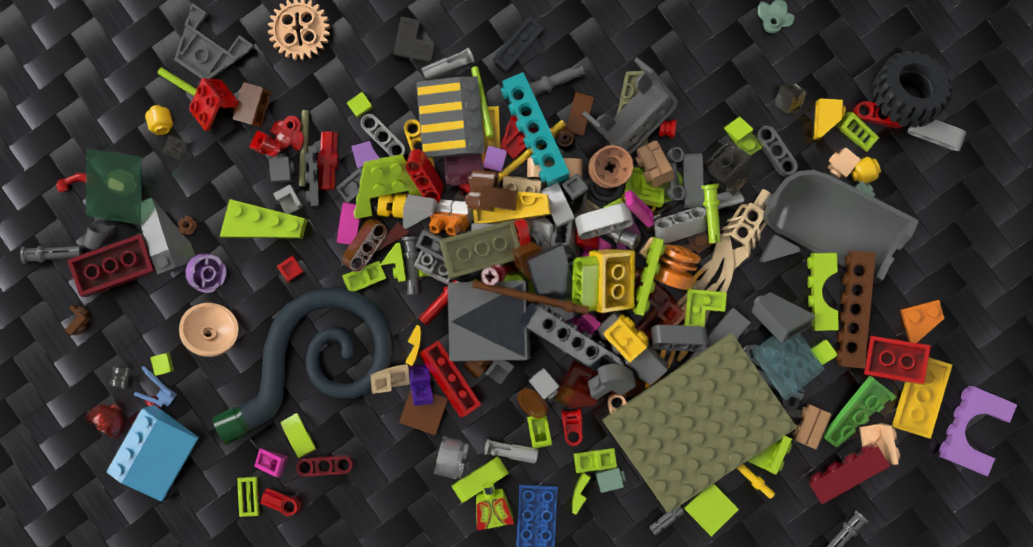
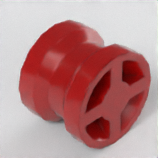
M665 119L659 125L658 137L666 135L669 138H674L676 119L670 121Z

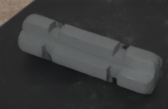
M678 506L671 512L663 515L658 519L657 523L655 522L650 526L651 531L658 535L662 528L665 529L676 520L677 516L680 517L684 514L683 509Z

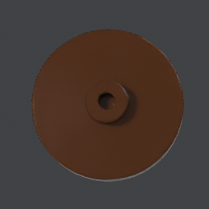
M524 388L518 393V402L527 414L540 419L548 413L547 403L539 393L529 388Z

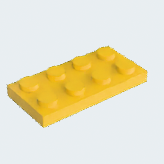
M929 358L925 385L904 383L892 427L931 439L952 368L951 364Z

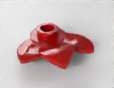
M288 116L284 121H277L272 125L270 133L276 135L275 139L281 142L280 151L290 145L297 151L301 150L304 143V135L301 132V121L299 118ZM290 122L293 123L292 129L289 127Z

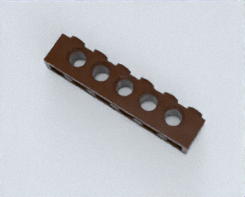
M849 251L845 256V266H847V273L843 275L845 293L843 292L841 295L843 312H840L839 323H842L841 331H838L837 341L840 342L839 350L836 351L838 355L835 357L840 366L865 368L876 253ZM858 265L863 269L860 276L854 273V269ZM858 284L861 291L858 295H854L852 289ZM853 304L859 306V311L856 314L851 313V306ZM852 323L857 325V330L854 333L849 332V326ZM850 342L855 344L853 352H848L847 345Z

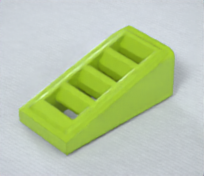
M847 112L836 125L841 132L865 152H868L879 139V136L853 112ZM856 125H858V127L856 128V130H855L854 132H852V130L854 129V127H855ZM864 130L863 134L858 138L857 136ZM870 135V138L864 144L863 140Z

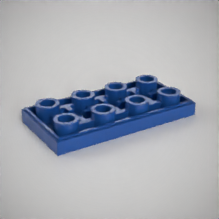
M519 485L516 547H555L558 486Z

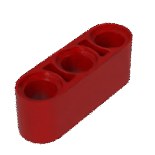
M863 101L853 109V113L863 122L893 128L904 127L899 125L898 122L890 121L891 118L887 115L885 119H881L878 112L879 110L882 111V109L878 108L876 103ZM860 107L866 108V116H863L860 113Z
M418 149L412 150L406 162V171L421 195L435 199L438 203L443 193L444 184L426 154Z

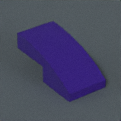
M408 366L414 406L433 404L430 375L427 366Z

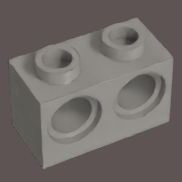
M544 368L529 379V382L543 399L546 397L551 399L558 393L556 389L559 386Z

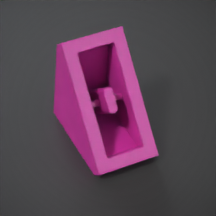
M260 448L254 467L279 478L284 474L289 456Z

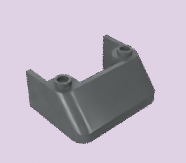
M638 58L634 61L643 71L636 80V88L640 92L614 118L608 114H603L595 120L587 112L584 111L582 113L612 145L622 147L629 154H632L676 109L678 104L676 97L658 75Z

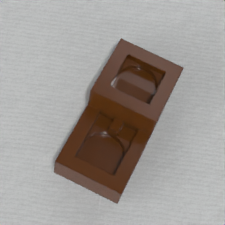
M580 92L575 93L566 128L573 133L584 135L588 120L582 113L585 111L590 114L594 96Z
M480 186L478 206L516 211L518 191Z

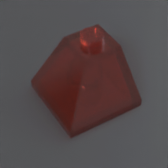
M573 360L554 400L570 408L595 406L598 399L596 400L591 397L588 381L599 375V373Z

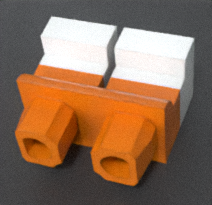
M440 199L436 204L434 213L430 216V230L436 234L441 230H446L449 235L453 236L458 232H465L474 218L473 211L468 209L466 202L454 201L453 203L451 200Z

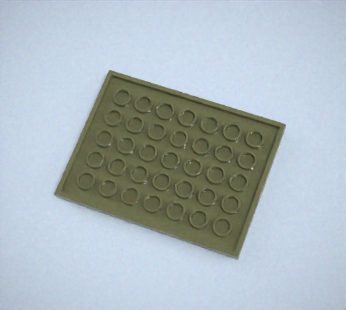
M732 332L602 419L667 513L682 505L797 428Z

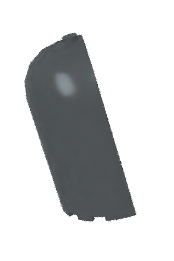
M816 170L798 171L787 177L773 195H768L764 203L767 207L763 214L766 224L786 239L813 253H837V265L847 269V266H845V256L849 251L876 253L873 283L876 285L883 281L890 265L894 261L893 253L896 249H902L905 243L912 237L919 220L835 177ZM858 265L855 267L854 273L860 276L863 269Z

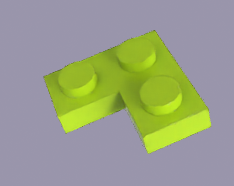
M633 167L632 174L625 183V192L631 190L646 205L662 208L664 204V188H654L651 185H646V180L643 176L644 169Z
M687 289L684 326L704 327L706 310L725 312L727 292Z

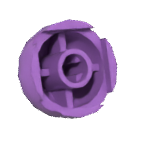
M198 254L188 262L186 279L194 289L208 293L215 291L219 285L221 286L224 283L226 268L217 256Z

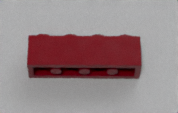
M877 443L866 444L859 453L855 454L853 452L847 455L843 462L839 464L835 462L827 467V471L823 473L817 472L810 477L809 484L821 504L890 467Z

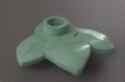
M776 0L771 5L763 1L759 4L758 15L763 20L765 30L769 33H776L781 28L789 27L794 21L795 16L787 13L788 8L784 0Z

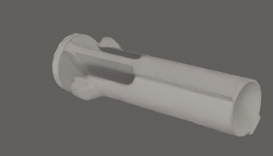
M466 48V50L421 69L426 80L429 81L475 61L469 48Z
M487 439L484 448V455H498L535 463L538 455V449L490 441V439Z

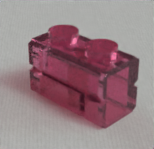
M482 154L443 157L445 185L457 186L459 184H468L469 175L472 174L473 170L484 171Z

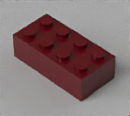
M143 234L67 260L80 297H88L156 273Z

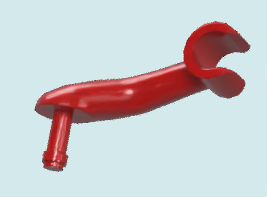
M76 173L66 179H60L56 184V188L61 193L69 189V184L77 181L96 185L99 182V177L96 174Z

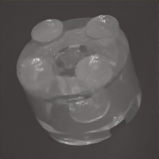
M443 436L434 474L452 479L461 478L464 467L461 459L466 458L469 446L465 444L466 441Z

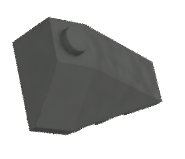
M153 198L134 204L157 274L165 275L187 266L188 262L196 256L192 243L179 231V228L171 221Z

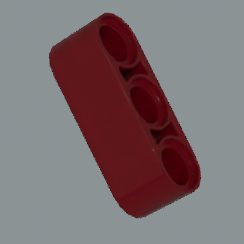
M349 455L307 457L297 463L296 471L304 477L345 474L354 467V460ZM342 459H346L349 462L348 469L341 468L340 461ZM322 461L329 462V470L326 471L321 468ZM303 462L310 464L311 469L309 472L303 471L301 467Z

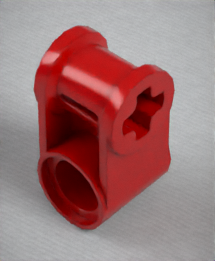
M257 130L249 148L264 155L275 157L280 151L281 142Z
M581 408L574 411L561 410L565 440L568 444L576 446L581 443L583 437ZM572 431H576L579 435V439L576 442H570L568 439V435Z

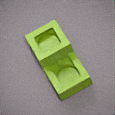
M377 261L365 266L359 272L353 271L345 274L342 278L347 290L355 292L386 279L380 262Z
M298 413L280 422L299 459L317 450Z
M614 448L574 453L576 473L617 468Z
M584 472L581 474L573 494L572 512L574 514H577L586 500V496L581 492L589 481L590 476Z

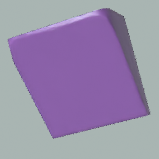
M488 146L483 168L502 172L507 151Z

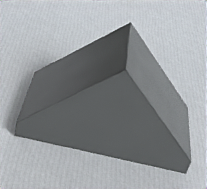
M773 235L759 260L762 263L800 252V248L777 235Z

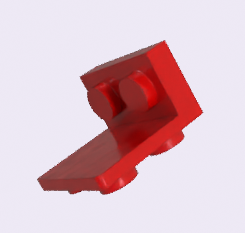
M202 78L193 101L190 103L189 110L205 131H209L219 107L236 108L239 101L222 80Z

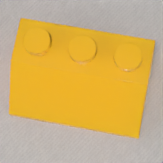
M611 249L589 251V256H596L600 265L598 307L595 311L604 313L634 308L635 251Z

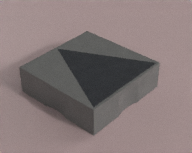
M501 281L494 284L529 293L528 281ZM473 282L448 283L450 361L530 359V331L519 323V320L529 306V301L472 288Z

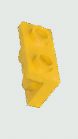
M621 315L603 335L631 362L647 348L649 343L647 341L648 337L634 327L635 324L629 317L625 318L624 315Z

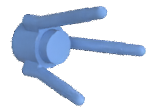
M143 366L142 370L145 371V374L161 388L156 395L159 399L157 400L135 392L134 395L153 402L159 407L163 404L168 407L177 394L167 388L153 373Z

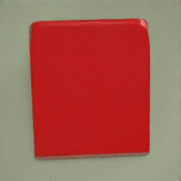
M576 227L575 243L585 251L597 249L599 236L590 239H580Z

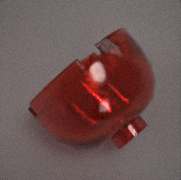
M113 403L110 406L98 404L85 417L88 423L92 424L94 422L98 430L115 439L120 437L125 428V418L120 413L122 409Z

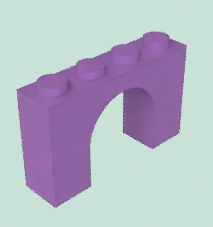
M968 386L962 392V402L954 412L955 419L953 424H950L947 429L948 436L946 441L940 446L939 457L988 476L995 458L976 451L968 444L965 436L966 426L970 419L978 414H987L1010 423L1017 405L979 388Z

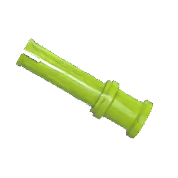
M719 184L701 186V189L704 190L703 205L706 207L709 243L721 242L718 216L720 200H718L717 193Z

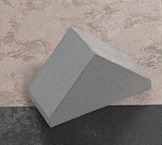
M408 194L403 209V227L407 229L434 213L437 201L432 198Z

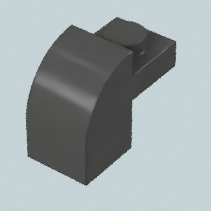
M608 364L598 368L599 375L588 381L591 397L596 400L610 390L623 395L636 386L632 370L620 364Z

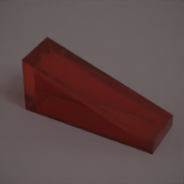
M398 222L385 236L376 251L383 249L410 232Z

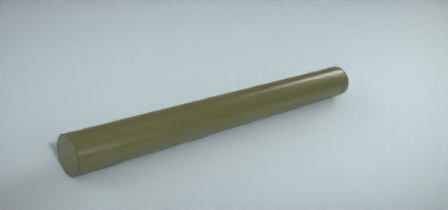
M302 110L301 132L304 135V143L300 150L299 187H306L305 172H307V164H305L304 153H308L309 111Z

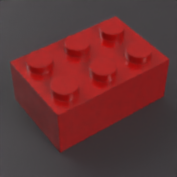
M871 336L864 374L866 376L925 385L931 346Z

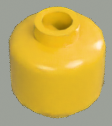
M160 105L152 106L145 115L149 131L156 135L168 133L173 126L170 111L166 107H161Z
M865 157L856 164L850 174L854 182L858 181L860 183L863 181L867 184L878 179L881 169L876 159Z

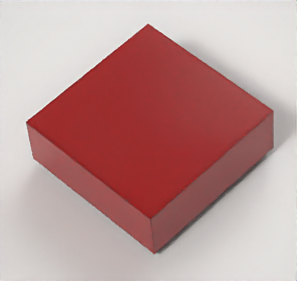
M291 256L277 266L287 282H290L304 272L294 256Z

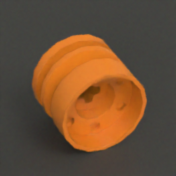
M665 244L664 253L659 257L665 263H660L659 272L654 275V279L675 288L689 289L693 275L687 270L695 271L697 269L695 264L699 263L700 256L687 248Z

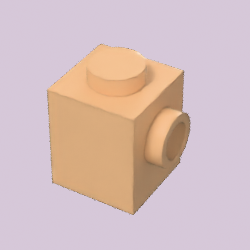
M845 147L839 153L835 152L829 159L830 165L827 168L831 170L830 173L835 178L844 179L861 159Z

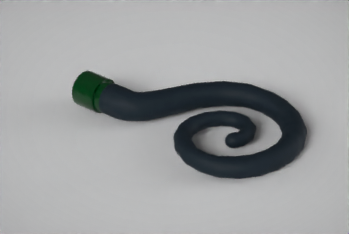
M323 288L310 291L287 303L272 322L264 346L262 377L258 396L212 418L214 427L221 440L227 445L247 435L248 431L274 417L283 400L285 353L291 332L302 317L314 310L342 308L360 316L371 329L375 341V355L368 373L359 381L351 384H341L328 380L319 367V354L323 345L329 340H337L342 346V357L350 359L354 354V344L350 335L341 328H326L317 333L308 346L306 369L312 384L323 394L339 399H353L369 393L372 390L371 374L389 368L393 354L392 336L388 322L379 308L362 294L343 288Z

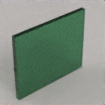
M86 149V216L141 224L142 156L116 153L115 151Z

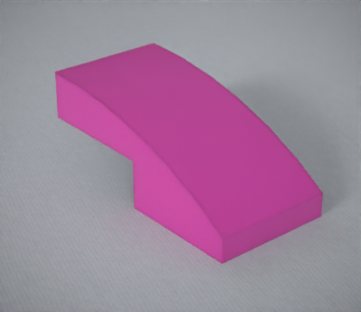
M343 202L337 243L351 244L358 233L361 218L355 219L353 212L356 208L354 203Z

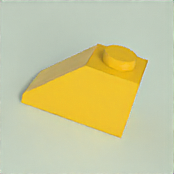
M819 99L816 101L814 139L821 138L845 116L843 100Z

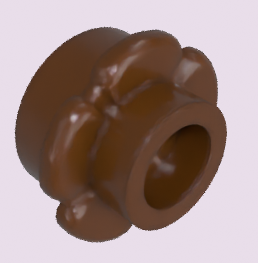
M568 128L561 129V131L556 133L557 143L560 146L571 145L574 133Z
M190 216L181 218L178 222L179 231L182 234L191 235L197 228V222Z

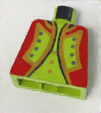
M492 482L484 483L482 485L483 492L476 494L477 530L514 524L512 510L504 490H495Z

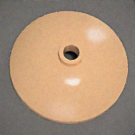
M201 303L185 312L180 321L179 334L183 344L193 353L208 357L217 356L227 352L236 342L238 323L235 316L224 306L215 303Z

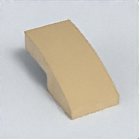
M407 364L371 374L372 394L392 391L391 387L410 385Z

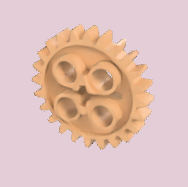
M287 0V6L280 4V11L274 9L277 15L270 16L274 21L273 23H268L269 27L273 28L268 33L269 35H274L270 38V41L276 42L273 47L275 49L280 48V54L286 51V58H289L292 54L295 61L298 56L304 61L305 55L311 59L312 52L318 55V48L324 50L322 42L328 43L324 37L330 36V33L325 31L330 28L329 24H325L329 19L327 16L322 17L325 12L324 10L318 11L320 8L318 4L312 7L313 2L311 0L307 4L305 0H301L300 3L298 0H294L293 4ZM296 13H299V24L303 28L300 29L302 46H299V34L296 31L298 29ZM306 15L312 16V20L309 23L303 22V18ZM292 17L293 22L290 25H285V19ZM314 34L312 41H305L306 35ZM289 36H295V41L292 44L286 43Z

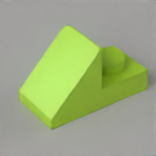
M741 117L724 127L745 159L762 148L752 133L753 128Z
M396 243L380 265L395 264L396 267L393 268L394 279H398V282H406L407 276L402 244Z

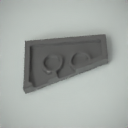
M308 146V153H304L305 164H309V172H305L306 183H310V191H306V200L310 202L311 207L319 206L316 146Z

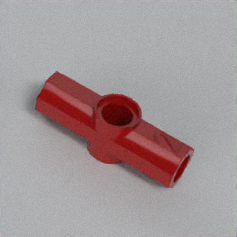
M325 131L321 132V146L317 159V167L319 169L318 189L332 191L335 190L336 170H338L339 154L337 153L338 133Z

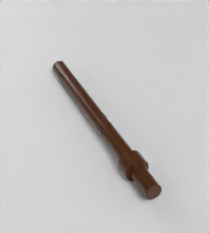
M473 280L472 288L561 308L565 312L572 313L574 311L588 314L589 307L574 304V301L570 300L562 301L498 285H487L477 280Z

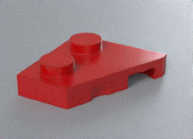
M511 115L500 145V149L506 150L507 155L512 160H515L527 149L523 138H525L523 131L519 132L516 126V121L518 120L515 115ZM531 128L529 130L531 133L538 132L536 128Z

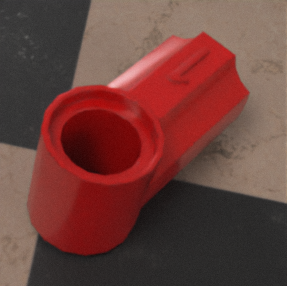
M266 488L261 498V504L280 511L285 516H292L301 509V502L298 498L287 496L270 488ZM289 501L294 504V511L288 510L287 503Z

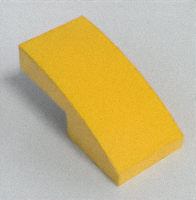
M416 325L408 340L414 347L405 363L414 366L421 347L422 327Z

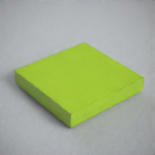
M714 483L698 493L684 507L710 536H713L739 510Z

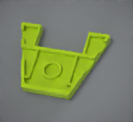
M403 154L364 162L359 194H357L356 208L353 212L355 219L372 216L370 198L408 191L411 195L423 197L406 171V160Z

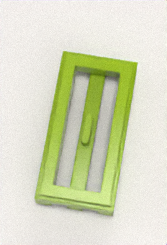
M258 476L237 478L239 517L259 516ZM250 481H253L254 512H252ZM243 482H246L247 512H244Z

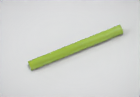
M472 67V76H478L481 115L487 138H492L494 133L479 68Z

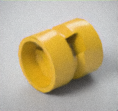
M396 193L395 195L379 196L377 214L379 216L393 214L396 218H403L404 204L408 194Z

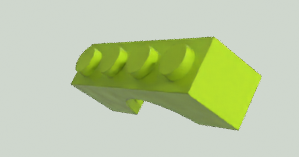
M810 253V257L807 259L808 269H811V276H808V288H811V296H808V306L811 307V313L815 316L811 324L812 330H838V311L829 307L822 295V288L826 279L837 273V253Z

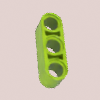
M596 256L577 257L573 264L572 301H574V304L589 307V311H595L598 307L600 265Z
M498 456L451 487L463 503L481 492L484 483H495L509 472Z

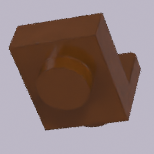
M72 305L69 309L77 317L68 325L65 331L69 335H80L87 326L85 325L91 317L87 315L89 312L83 306Z

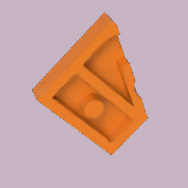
M939 300L900 310L908 340L912 343H917L944 319Z

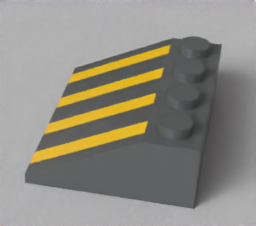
M478 76L416 82L422 151L428 158L478 157L483 154L485 150Z

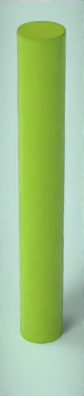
M161 67L158 74L195 96L196 88Z

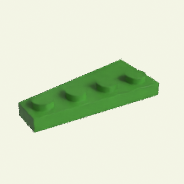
M869 376L827 427L822 437L835 447H838L856 432L855 428L861 424H866L874 412L877 411L879 413L885 408L883 405L889 400L893 401L897 396L873 377Z

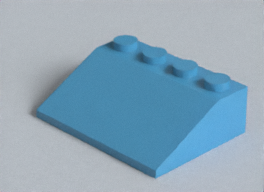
M155 405L142 408L109 466L107 473L120 483L159 501H163L199 437Z

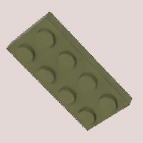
M513 220L439 240L449 278L514 260L512 250L520 247Z

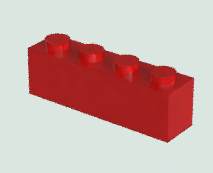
M439 340L418 353L460 418L481 406L453 361H450L449 355Z

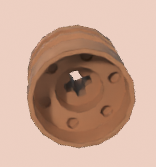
M615 145L606 146L597 151L591 157L588 165L589 176L592 181L599 187L606 189L615 188L625 183L633 170V161L630 154L622 147ZM607 163L609 166H613L611 171L605 170Z

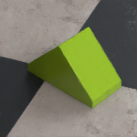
M545 415L540 419L532 416L527 417L532 447L539 448L552 445L547 416Z

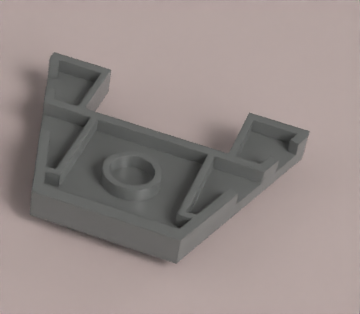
M192 3L174 60L201 79H213L255 46L241 36H238L228 51L197 31L208 14Z

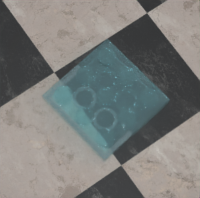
M801 333L784 343H781L773 335L752 351L784 400L789 399L825 370Z

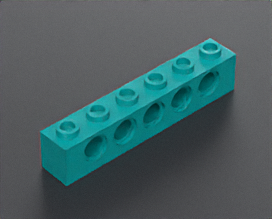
M524 72L503 80L501 93L504 99L508 98L509 111L518 120L516 121V126L519 132L523 131L525 136L523 138L524 144L533 153L531 159L535 166L538 165L540 169L538 174L542 183L546 182L549 187L557 182L560 183L568 180L569 170ZM516 95L523 96L521 100H516L514 97ZM524 111H529L531 115L525 117L522 115V113ZM531 128H537L539 131L537 133H531L529 130ZM543 144L546 146V149L539 150L537 146ZM547 161H552L554 165L552 167H547L544 165V163Z

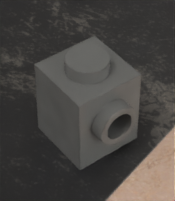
M277 154L274 158H269L271 182H293L292 173H295L294 161L286 157V154Z

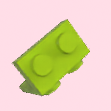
M783 436L749 459L748 462L777 474L784 466L783 458L785 454H788L791 450L792 443L790 442L792 439Z

